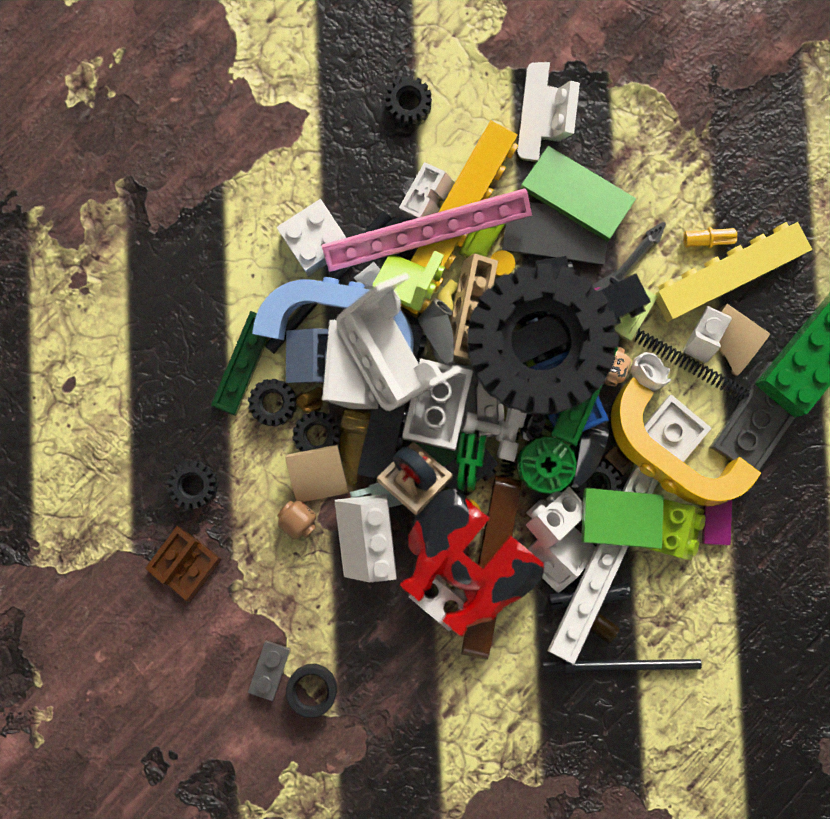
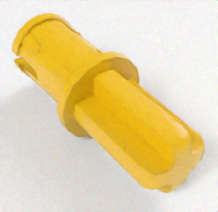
M708 227L707 230L685 231L683 242L685 248L694 246L712 248L713 245L735 244L737 242V231L735 229L713 230L711 227Z

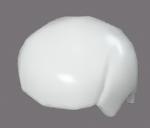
M645 352L633 360L631 365L632 377L636 378L646 388L655 391L663 388L671 381L670 378L667 379L670 369L663 366L661 359L655 354Z

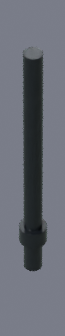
M564 659L563 661L542 662L543 672H563L564 675L595 671L701 670L702 668L701 659L575 661L574 664Z

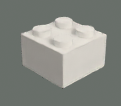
M321 199L277 226L282 238L308 276L327 265L322 245L346 238Z

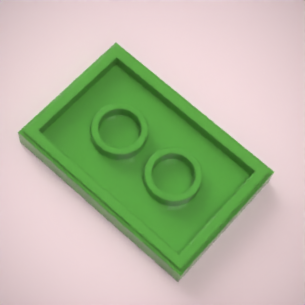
M585 488L583 493L581 542L661 549L664 495Z

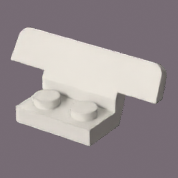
M534 62L527 68L518 144V156L522 160L532 162L539 160L541 139L561 141L574 134L580 83L569 81L560 88L547 86L550 62Z
M540 500L526 513L533 518L530 513L541 504L546 506L548 502ZM575 527L548 549L538 539L527 548L544 563V575L542 578L557 593L573 582L584 568L586 569L596 548L592 543H582V534Z

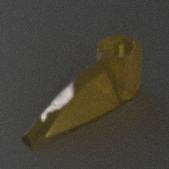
M346 408L341 422L340 455L349 485L355 486L371 414Z

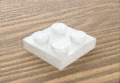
M669 395L644 424L649 436L682 462L687 459L711 430L710 426L672 395Z

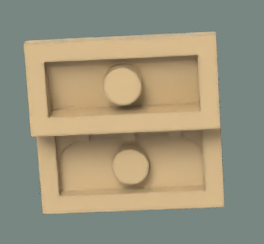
M338 445L285 456L296 501L307 502L348 493Z

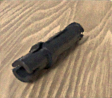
M629 584L610 586L601 605L606 606L608 602L631 600ZM575 591L549 593L552 611L568 608Z

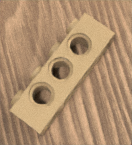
M475 253L462 263L450 321L454 341L453 362L464 366L471 364L467 348L470 318L481 295L487 288H491L494 285L498 264L497 260Z

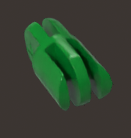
M464 432L460 433L456 464L460 465L457 486L461 491L465 488L468 466H470L467 489L468 492L475 489L478 467H483L487 435L480 436L477 460H475L477 434H470L466 458H464L467 436Z

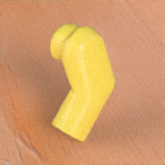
M452 279L447 282L437 295V299L443 301L451 311H453L452 297L457 292L458 284Z

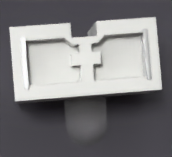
M424 162L415 180L404 182L402 190L406 196L399 209L412 220L438 213L440 210L438 207L441 200L445 201L455 182L445 171Z

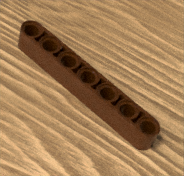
M495 476L487 514L490 519L485 524L478 565L481 568L484 567L505 539L513 534L522 480ZM497 616L492 621L481 622L467 628L464 634L461 655L488 660Z

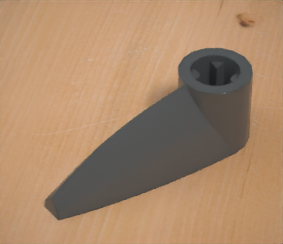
M435 298L418 317V321L443 362L447 366L452 367L454 341L449 320L452 311L443 301Z

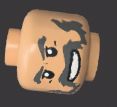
M618 347L614 366L609 371L607 379L603 384L617 386L618 383L626 380L631 359L624 354L625 349Z

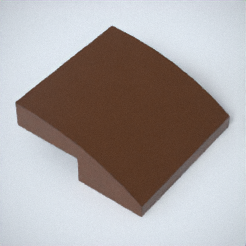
M176 526L145 569L162 584L169 585L183 599L191 602L222 559L191 534Z

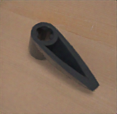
M595 426L582 432L576 445V473L572 479V487H580L598 467L607 443L609 428Z

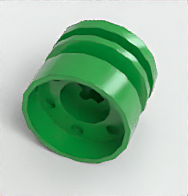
M543 437L530 441L521 449L517 456L516 471L519 479L522 480V483L527 488L535 492L554 493L563 490L571 483L576 473V459L573 451L565 442L557 438ZM545 458L548 459V462H553V467L549 468V473H547L545 468H541V463L545 462Z

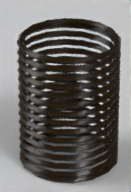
M597 613L590 631L609 644L615 639L620 628L604 618L600 613Z

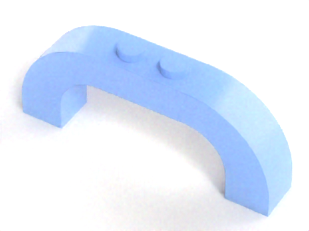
M323 277V281L301 279L288 282L275 289L263 301L257 312L252 334L284 340L288 319L298 307L315 303L346 309L369 290L364 289L365 284L349 281V286L340 285L338 279ZM400 309V312L393 318L413 353L414 340L411 325L404 312Z

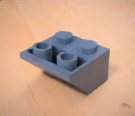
M313 328L286 331V383L324 384L329 329Z

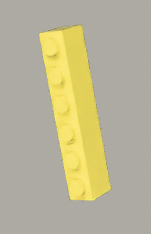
M787 222L772 229L774 234L768 237L761 234L749 241L751 243L750 246L743 249L739 245L726 252L728 257L722 260L719 257H715L704 263V269L697 272L693 268L681 275L682 280L674 283L671 279L659 285L660 291L654 295L658 296L656 303L666 322L668 323L811 251L812 248L799 223L797 222L790 226Z

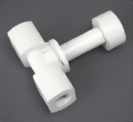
M508 408L506 420H501L497 425L477 420V414L466 411L461 422V432L473 434L475 430L496 435V441H500L496 457L514 462L519 445L515 440L519 427L523 428L526 414L520 413L521 411Z

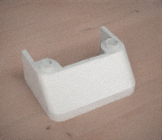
M407 273L375 285L341 312L336 319L338 331L379 405L387 411L403 405L461 371L459 366L441 374L438 367L431 361H424L419 364L393 317L400 312L401 303L394 289L409 279Z

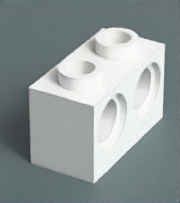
M570 486L563 492L557 491L552 493L546 499L548 501L546 506L541 504L530 513L533 518L526 526L546 549L560 541L583 517V501Z
M437 576L433 581L438 587L436 595L429 597L424 594L420 602L411 594H409V598L448 631H451V628L441 619L447 613L444 611L443 606L447 601L454 600L458 603V611L463 608L466 597L460 589L456 588L453 591L446 585L447 582L442 577Z

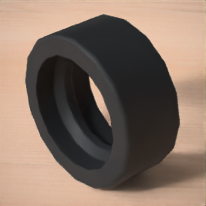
M306 664L298 668L291 675L286 686V699L290 708L298 715L306 718L325 714L333 706L337 695V682L333 673L319 664ZM307 675L321 677L327 686L326 698L316 706L303 704L296 694L298 682Z

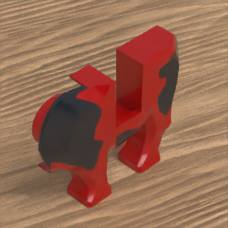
M448 489L439 492L415 516L413 528L409 533L408 548L418 558L413 576L404 579L400 586L419 602L422 600L425 591L431 588L437 576L442 577L448 584L463 590L466 597L463 608L456 612L445 613L441 618L446 625L462 637L469 626L492 621L504 607L530 592L544 575V563L509 535L483 568L477 565L463 551L490 518L475 507L462 492L457 489Z

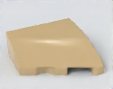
M726 304L719 311L731 316L732 320L719 341L721 346L719 351L722 356L725 355L729 362L732 374L738 376L759 351L770 333Z

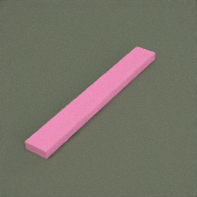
M521 189L323 244L322 249L328 270L332 272L530 217L532 213L526 189Z

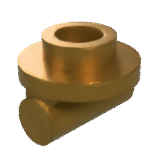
M316 387L308 392L299 394L296 400L297 405L307 413L319 411L323 404L321 400L323 389Z

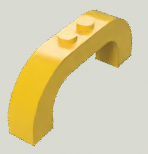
M634 377L622 387L615 398L611 411V426L614 438L626 457L640 467L639 469L644 475L653 477L661 483V487L664 490L674 493L681 499L695 505L715 506L739 497L747 492L756 482L761 472L741 457L729 462L717 479L706 478L698 474L654 441L645 430L643 411L654 392L640 384Z

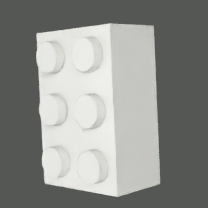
M420 359L419 364L429 360ZM431 361L438 367L441 374L456 367ZM459 367L461 369L460 372L413 398L410 401L402 436L403 440L455 451L473 370Z

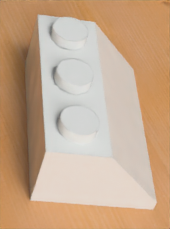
M330 320L322 400L349 409H378V401L339 333L336 320Z
M382 494L335 500L344 577L365 582L396 580L388 495Z

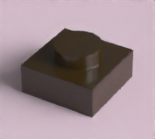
M617 443L602 457L608 465L614 467V471H617L620 477L634 465L622 452Z

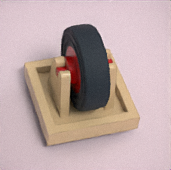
M412 442L408 447H402L394 455L393 462L377 477V482L417 516L453 479V474L415 442Z

